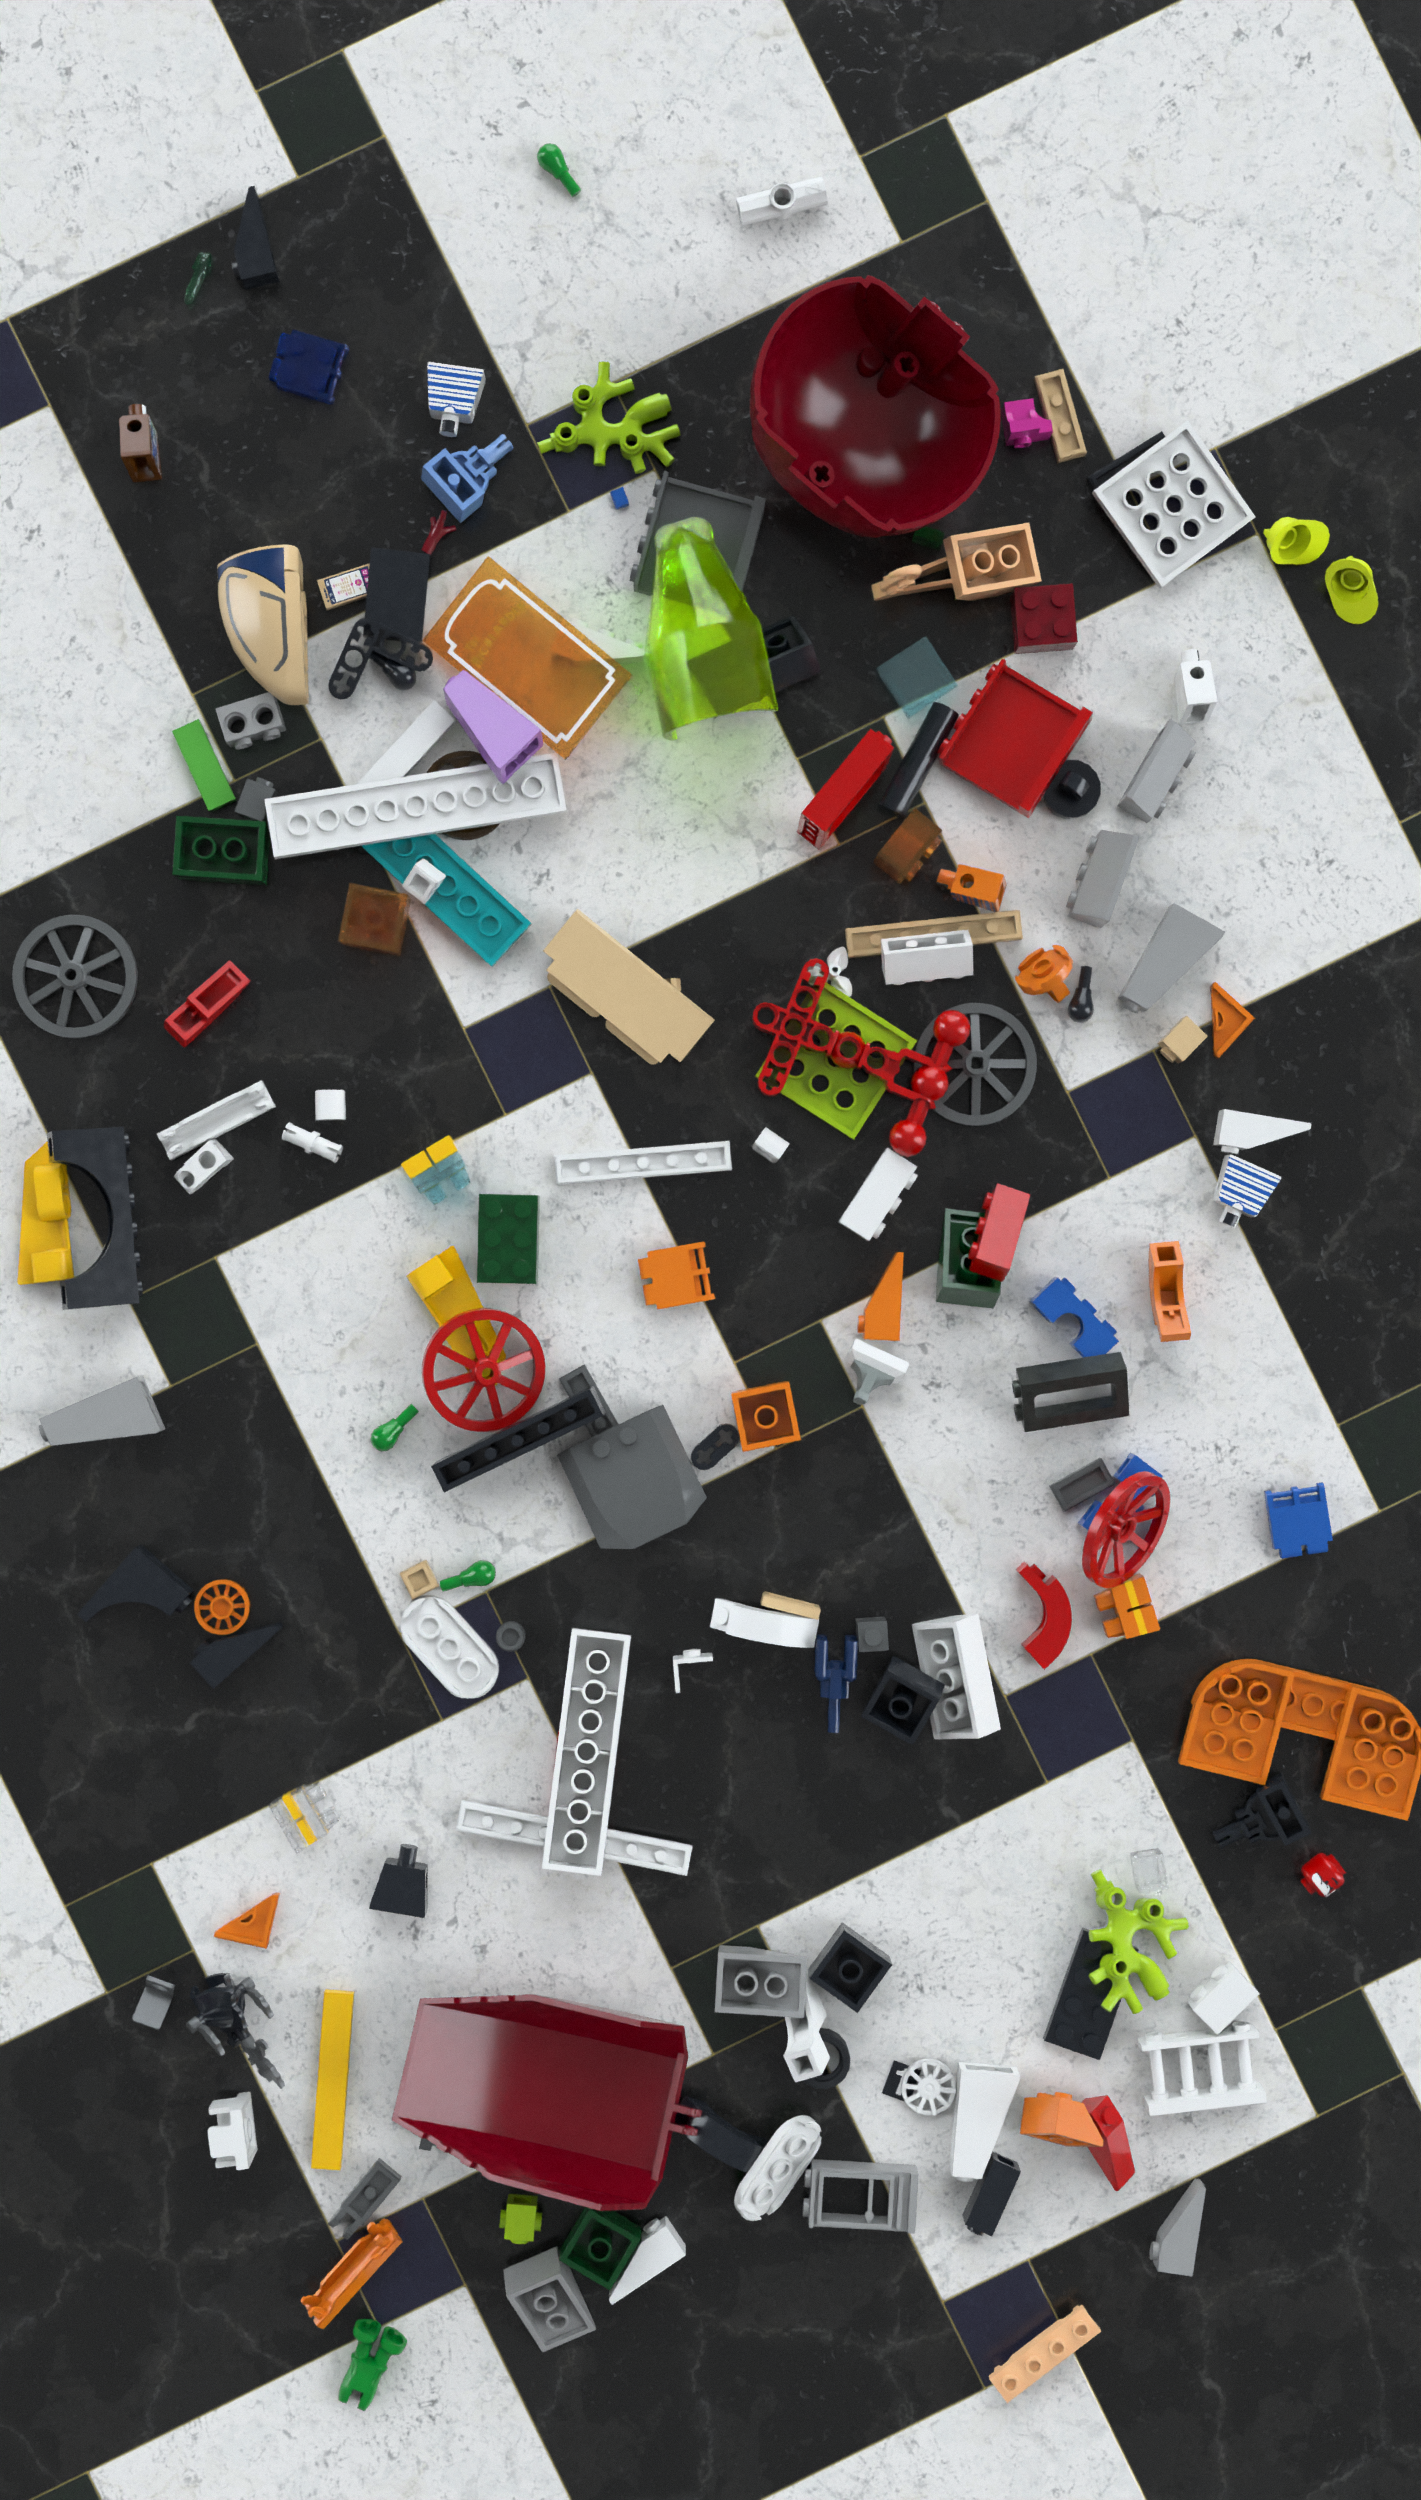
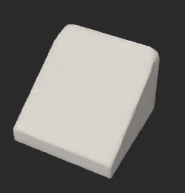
M422 859L414 865L401 887L423 904H426L443 882L446 875L427 860Z

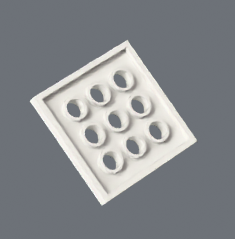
M1188 420L1092 492L1095 499L1159 589L1255 518L1251 509ZM1175 456H1182L1186 459V470L1178 471L1174 468L1173 458ZM1158 473L1163 477L1164 485L1162 488L1157 489L1151 486L1149 482L1151 474ZM1192 480H1199L1203 483L1204 492L1202 495H1195L1191 492L1190 483ZM1128 491H1136L1140 495L1141 501L1138 506H1131L1127 503L1126 494ZM1175 497L1180 501L1181 509L1179 512L1173 513L1168 510L1166 506L1168 498ZM1209 504H1216L1220 507L1221 516L1219 519H1212L1208 516L1207 507ZM1145 515H1153L1157 519L1158 525L1155 530H1148L1144 527L1143 518ZM1191 521L1197 525L1198 533L1195 537H1189L1185 534L1183 529L1185 522ZM1162 539H1170L1174 543L1175 549L1172 554H1165L1161 551L1160 542Z

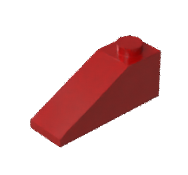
M1108 2095L1086 2098L1081 2103H1084L1103 2139V2147H1088L1114 2190L1119 2191L1135 2173L1124 2120Z

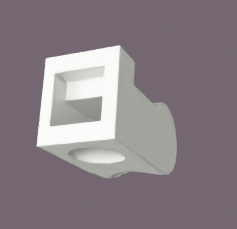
M217 1139L209 1140L184 1163L185 1165L176 1172L174 1178L189 1194H192L220 1169L227 1166L234 1158Z

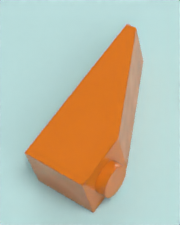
M896 1252L867 1302L863 1315H858L857 1332L862 1333V1339L900 1341L903 1252Z

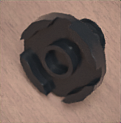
M1066 760L1043 796L1044 803L1054 815L1063 819L1085 816L1098 802L1101 795V783L1097 773L1089 764L1079 760Z

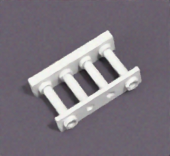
M1239 2021L1232 2023V2027H1225L1218 2035L1212 2029L1163 2035L1161 2032L1154 2031L1145 2033L1144 2037H1137V2043L1142 2052L1149 2051L1154 2091L1151 2092V2095L1144 2096V2105L1149 2116L1267 2103L1266 2091L1260 2082H1256L1252 2077L1248 2039L1259 2038V2032L1255 2026L1249 2024V2022ZM1236 2041L1241 2081L1238 2082V2085L1227 2086L1223 2081L1219 2043ZM1207 2044L1212 2084L1209 2085V2088L1198 2089L1194 2086L1190 2046ZM1178 2048L1183 2085L1179 2092L1169 2093V2091L1165 2090L1161 2049Z

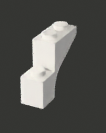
M807 1968L804 2018L785 2017L788 2043L783 2056L795 2082L822 2075L830 2059L819 2033L827 2014L812 1980L809 1979Z

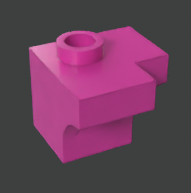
M1033 398L1004 402L1001 416L1006 446L1014 445V448H1024L1030 446L1031 442L1050 439L1053 432L1051 419H1044L1037 414Z

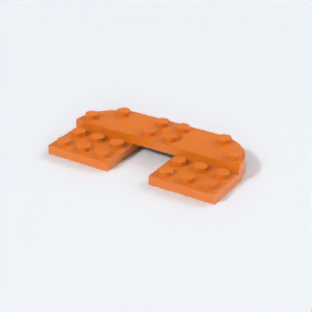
M1239 1659L1225 1663L1211 1671L1196 1688L1191 1700L1193 1706L1178 1758L1179 1764L1265 1785L1280 1728H1287L1335 1740L1320 1794L1322 1800L1408 1821L1421 1774V1728L1412 1713L1392 1695L1375 1688L1257 1659Z

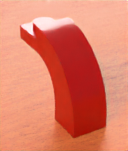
M1023 1562L1016 1570L1039 1595L1043 1605V1616L1038 1628L1021 1645L1045 1670L1060 1655L1068 1641L1072 1625L1071 1605L1063 1586L1057 1578L1052 1575L1047 1581L1043 1582L1042 1580L1046 1575L1035 1564L1029 1567L1028 1564Z

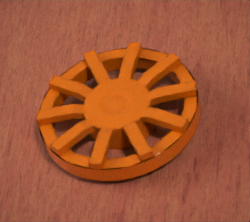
M219 1579L206 1584L199 1591L194 1603V1612L197 1621L205 1630L217 1635H226L237 1631L244 1625L249 1616L250 1601L246 1591L239 1584L231 1580ZM217 1585H226L224 1595L220 1594ZM212 1586L216 1594L215 1598L206 1593V1590ZM232 1586L238 1592L229 1597L228 1594ZM241 1595L244 1603L234 1604L233 1601ZM203 1596L211 1602L210 1605H200L201 1597ZM234 1608H245L244 1615L241 1616L235 1612ZM200 1610H210L211 1614L203 1619ZM230 1615L240 1620L234 1627L229 1617ZM213 1617L217 1619L215 1628L207 1624ZM222 1619H225L229 1629H219Z

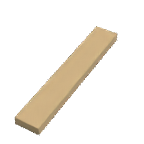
M1020 910L846 928L845 938L848 959L881 955V939L968 930L973 945L1022 940Z

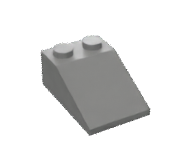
M720 1945L717 1963L715 2012L804 2018L807 1957L752 1947Z
M557 2246L503 2269L506 2297L542 2352L596 2330V2325L570 2267L559 2261L560 2250Z

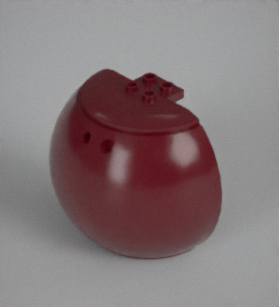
M867 275L865 279L861 276L846 277L827 282L803 294L779 316L769 331L759 351L750 387V417L753 441L760 458L775 480L791 497L818 518L840 530L857 536L875 538L900 535L916 531L937 522L958 508L977 489L992 463L997 448L1001 416L999 397L996 395L999 389L990 374L961 349L970 336L959 323L948 318L935 302L929 301L924 296L914 308L885 282L873 276Z

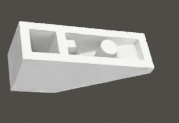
M1223 1109L1218 1112L1213 1145L1220 1146L1221 1152L1238 1154L1239 1150L1249 1149L1310 1130L1311 1123Z
M667 2216L661 2220L653 2219L643 2228L641 2240L611 2290H609V2301L612 2305L686 2255V2245Z

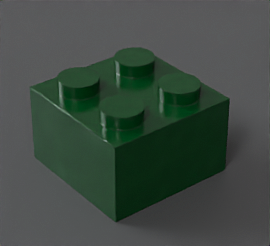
M585 2207L560 2248L559 2261L606 2289L611 2290L641 2240V2227L615 2211H598Z

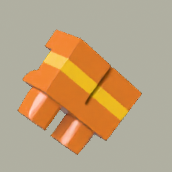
M1140 1573L1133 1575L1116 1587L1107 1588L1094 1595L1099 1611L1114 1608L1116 1617L1102 1621L1105 1635L1108 1638L1123 1636L1129 1639L1160 1630L1154 1607L1150 1603L1152 1600L1145 1578Z

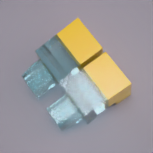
M450 1135L426 1148L429 1155L423 1150L401 1164L420 1194H425L433 1205H437L448 1198L440 1185L450 1178L457 1191L471 1184L466 1171L468 1166ZM432 1160L434 1161L435 1165H436L437 1168L439 1169V1172L436 1170L435 1166L433 1165Z

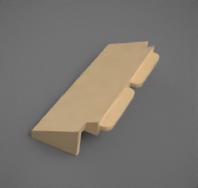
M579 909L571 915L543 950L554 960L546 970L549 972L547 975L549 983L590 1016L598 1017L601 1014L607 1019L606 1028L649 1064L661 1063L668 1054L681 1062L715 1021Z

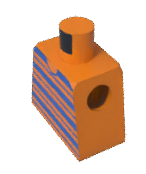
M959 864L956 872L941 869L936 886L951 889V895L954 900L993 912H999L1007 884L1003 874ZM967 882L974 883L970 888L963 887Z

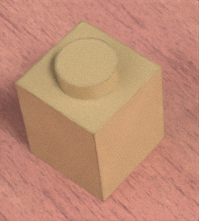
M1185 1016L1157 1044L1162 1047L1160 1052L1168 1061L1181 1063L1207 1038V1035L1188 1016Z

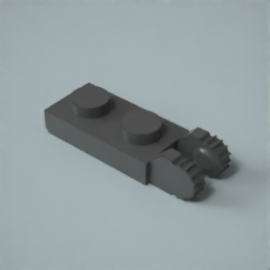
M378 2158L341 2203L340 2208L332 2216L328 2225L334 2228L341 2222L345 2214L348 2213L354 2218L344 2229L342 2235L348 2240L360 2225L363 2226L400 2182L402 2176Z

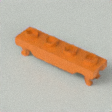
M383 2218L378 2224L370 2222L367 2225L369 2234L360 2238L320 2282L318 2291L313 2296L302 2297L301 2303L308 2310L309 2317H315L313 2321L318 2328L324 2329L403 2242L390 2220Z

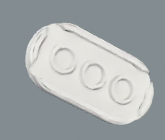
M424 1596L413 1601L405 1609L401 1619V1635L405 1644L451 1694L460 1698L473 1699L485 1695L492 1689L499 1673L498 1659L488 1644L448 1601L436 1596Z
M799 2115L787 2120L776 2130L736 2190L734 2205L743 2218L749 2221H757L762 2219L761 2215L765 2213L770 2215L781 2206L821 2145L822 2137L819 2134L822 2131L813 2118L807 2115Z

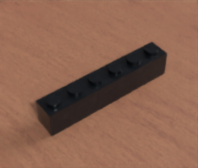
M593 1385L436 1461L431 1467L445 1493L604 1416L606 1410Z

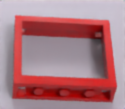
M870 729L802 811L796 832L818 850H820L885 771L894 747L890 745L892 740L887 735H883L880 731L876 733Z

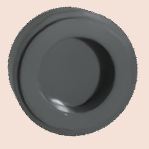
M515 1621L503 1623L496 1633L498 1646L508 1652L520 1649L526 1638L524 1628Z

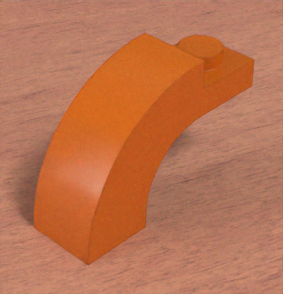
M1179 1241L1149 1244L1150 1298L1154 1324L1158 1327L1161 1342L1190 1340L1191 1329L1184 1301V1262Z

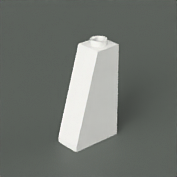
M958 2062L949 2166L952 2177H956L957 2180L972 2182L974 2179H982L1020 2082V2074L1017 2067Z

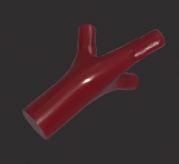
M445 510L441 511L437 522L435 517L430 518L431 530L421 548L423 552L430 554V556L443 536L449 532L456 531L455 525L444 527L447 515Z

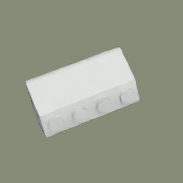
M954 1615L912 1624L920 1670L945 1684L941 1698L930 1715L934 1739H978L1001 1730L979 1615Z

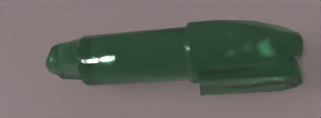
M199 252L192 267L194 273L185 291L184 302L186 305L192 304L205 277L208 275L212 254L209 252Z

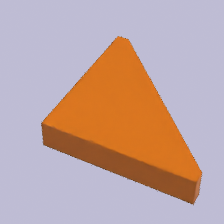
M1214 982L1210 986L1213 1054L1218 1059L1255 1018L1220 985Z
M275 1892L215 1931L214 1937L267 1949L280 1893Z

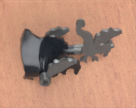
M218 1973L205 1978L210 1989L200 1993L196 1985L192 1987L190 1998L199 2014L186 2022L189 2031L193 2034L196 2031L200 2032L215 2051L222 2056L225 2054V2051L221 2046V2042L205 2024L220 2027V2031L225 2032L229 2038L227 2043L233 2048L240 2045L243 2049L242 2052L249 2055L248 2060L251 2065L256 2064L258 2073L266 2078L268 2082L273 2080L282 2089L285 2083L281 2078V2074L270 2060L264 2057L266 2056L265 2050L269 2048L268 2044L263 2039H258L257 2041L253 2039L243 2016L245 1994L253 1999L254 2003L269 2019L274 2016L264 1996L255 1989L253 1980L247 1977L236 1986L230 1973ZM222 1983H224L225 1986H226V1987H216V1986H218V1985H220V1984H222Z

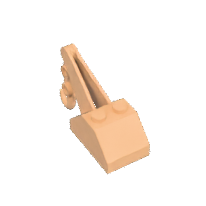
M1024 523L951 535L943 540L946 557L923 566L914 564L898 568L884 576L883 581L875 583L871 587L875 601L899 595L951 587L954 589L956 599L973 601L1006 594L1018 587H1030L1042 580L1030 524ZM946 568L950 570V579L915 585V579Z

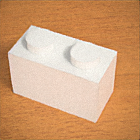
M1230 1961L1226 1965L1218 1966L1211 1975L1212 1979L1204 1986H1198L1191 1993V1999L1188 2001L1194 2012L1217 2035L1259 1995L1256 1988Z

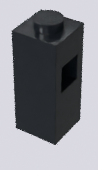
M992 2151L983 2177L977 2180L962 2214L969 2231L983 2236L984 2233L993 2236L1021 2173L1018 2162Z

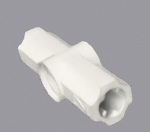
M822 177L791 185L778 183L771 190L736 198L740 222L744 226L772 218L785 220L793 213L827 205L828 199L825 183ZM779 197H784L789 203L781 206L775 200Z

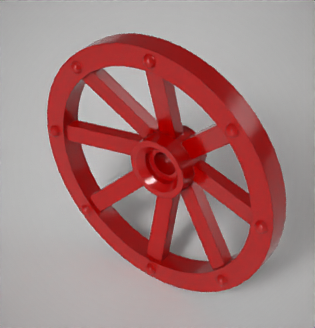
M491 1308L464 1311L446 1321L430 1339L422 1361L424 1390L435 1410L448 1422L457 1427L475 1432L503 1429L521 1419L537 1401L545 1379L544 1353L533 1331L512 1314ZM494 1320L503 1323L488 1356L485 1355L474 1321ZM463 1325L466 1327L476 1356L474 1360L443 1345L446 1338ZM513 1327L523 1336L530 1349L497 1363L502 1348ZM437 1353L469 1368V1372L434 1382V1363ZM533 1359V1376L530 1387L501 1374L504 1370ZM490 1368V1374L483 1377V1370ZM474 1381L473 1386L456 1413L444 1404L437 1392ZM496 1383L525 1395L516 1407L504 1415L502 1414L496 1392ZM485 1387L493 1418L487 1420L465 1418L479 1393Z
M1147 1471L1135 1473L1122 1481L1104 1500L1092 1520L1083 1546V1571L1091 1582L1102 1588L1116 1587L1131 1578L1153 1553L1164 1531L1170 1510V1491L1164 1479ZM1148 1486L1132 1501L1137 1489ZM1155 1493L1156 1505L1154 1508L1134 1513ZM1153 1519L1144 1540L1134 1533L1137 1523ZM1129 1540L1138 1549L1124 1564L1123 1543ZM1103 1546L1097 1563V1552ZM1113 1547L1115 1571L1104 1574Z

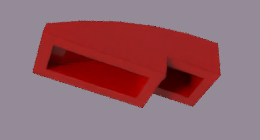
M229 960L190 994L183 1005L165 1019L164 1028L185 1048L248 986L250 980Z

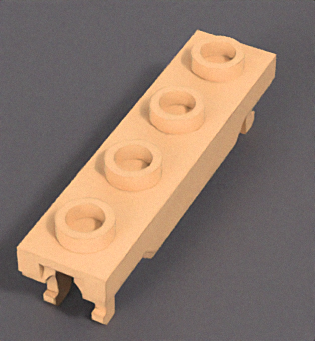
M1077 2305L1069 2315L1054 2322L1012 2354L1006 2363L995 2367L994 2372L989 2375V2380L1008 2403L1101 2332V2329L1088 2314L1085 2307Z

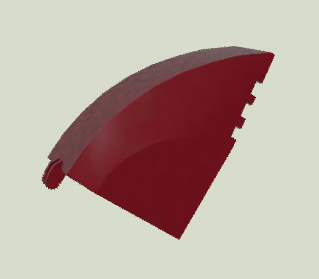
M523 1994L420 1998L392 2121L418 2137L425 2138L435 2144L436 2148L444 2153H449L458 2158L467 2167L481 2172L482 2176L490 2181L598 2211L646 2208L663 2178L672 2132L697 2136L698 2129L693 2126L675 2123L676 2113L696 2118L701 2117L702 2110L679 2104L688 2061V2050L683 2025L564 1999Z

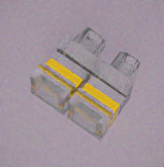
M320 1782L307 1787L303 1784L274 1799L269 1804V1808L281 1829L286 1827L283 1832L296 1855L318 1839L325 1837L330 1828L341 1819L334 1806L320 1812L315 1804L327 1796Z

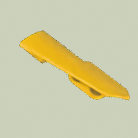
M48 1142L25 1161L17 1278L19 1285L74 1278L68 1219L71 1216V1200L67 1166L60 1163H49Z
M450 1246L441 1254L434 1256L406 1276L440 1327L457 1314L472 1309L484 1308L454 1246ZM490 1320L474 1321L485 1355L488 1356L497 1335ZM465 1325L456 1329L446 1338V1341L454 1351L471 1360L476 1358ZM503 1348L499 1355L497 1363L506 1359V1354ZM490 1368L483 1370V1377L490 1374Z

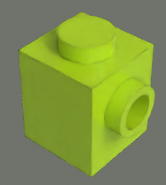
M508 2195L507 2209L501 2210L499 2228L505 2229L504 2239L510 2240L514 2244H526L528 2241L534 2242L535 2231H541L542 2213L537 2212L538 2196Z

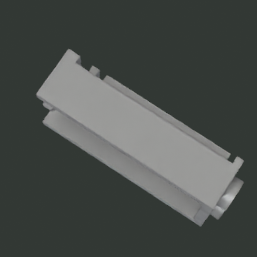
M812 2159L810 2169H805L804 2187L809 2188V2199L803 2198V2217H808L809 2228L814 2226L904 2231L915 2234L918 2171L916 2165ZM824 2177L869 2179L868 2205L865 2215L822 2213ZM874 2179L889 2180L887 2216H875L872 2212Z

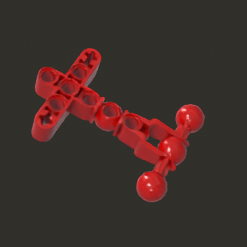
M810 959L803 966L786 1009L764 1002L757 1005L753 1011L752 1021L755 1027L760 1031L775 1036L758 1078L757 1085L759 1091L769 1097L776 1096L781 1092L800 1047L815 1053L825 1052V1056L828 1058L830 1056L832 1061L839 1067L846 1069L856 1067L858 1070L862 1067L869 1075L885 1082V1089L888 1092L913 1101L907 1118L900 1120L892 1127L889 1141L893 1150L901 1156L910 1157L918 1154L926 1144V1132L922 1125L928 1110L936 1109L934 1101L942 1098L948 1090L949 1082L946 1072L952 1070V1068L947 1063L953 1048L966 1042L970 1035L971 1027L968 1018L957 1010H947L938 1015L933 1026L937 1043L931 1058L908 1048L901 1049L898 1053L881 1047L870 1048V1043L867 1042L865 1044L862 1037L855 1032L846 1031L839 1033L840 1031L836 1030L833 1033L828 1026L811 1019L827 981L829 968L821 959ZM815 966H818L820 968L819 973L823 977L818 976L812 988L801 986V982L807 985L811 977V973L807 969L813 970ZM807 993L812 998V1005L808 1008L799 1007L796 1003L797 995ZM763 1009L770 1010L774 1015L773 1022L767 1025L760 1023L757 1018L758 1012ZM795 1020L799 1022L801 1032L798 1035L792 1036L785 1031V1024L788 1021ZM822 1031L826 1033L829 1039L828 1044L823 1047L815 1045L812 1040L815 1032ZM845 1042L852 1043L856 1049L855 1055L851 1058L842 1056L840 1053L841 1044ZM777 1048H786L790 1052L789 1061L779 1063L775 1060L774 1051ZM876 1053L882 1057L883 1065L881 1068L873 1069L868 1065L867 1058L870 1054ZM902 1058L923 1065L912 1076V1091L893 1082L895 1075L900 1071L899 1064ZM769 1063L776 1069L786 1070L785 1074H782L780 1071L778 1072L775 1082L779 1084V1087H773L771 1090H767V1084L763 1082V1078L769 1079L773 1071L772 1068H767Z

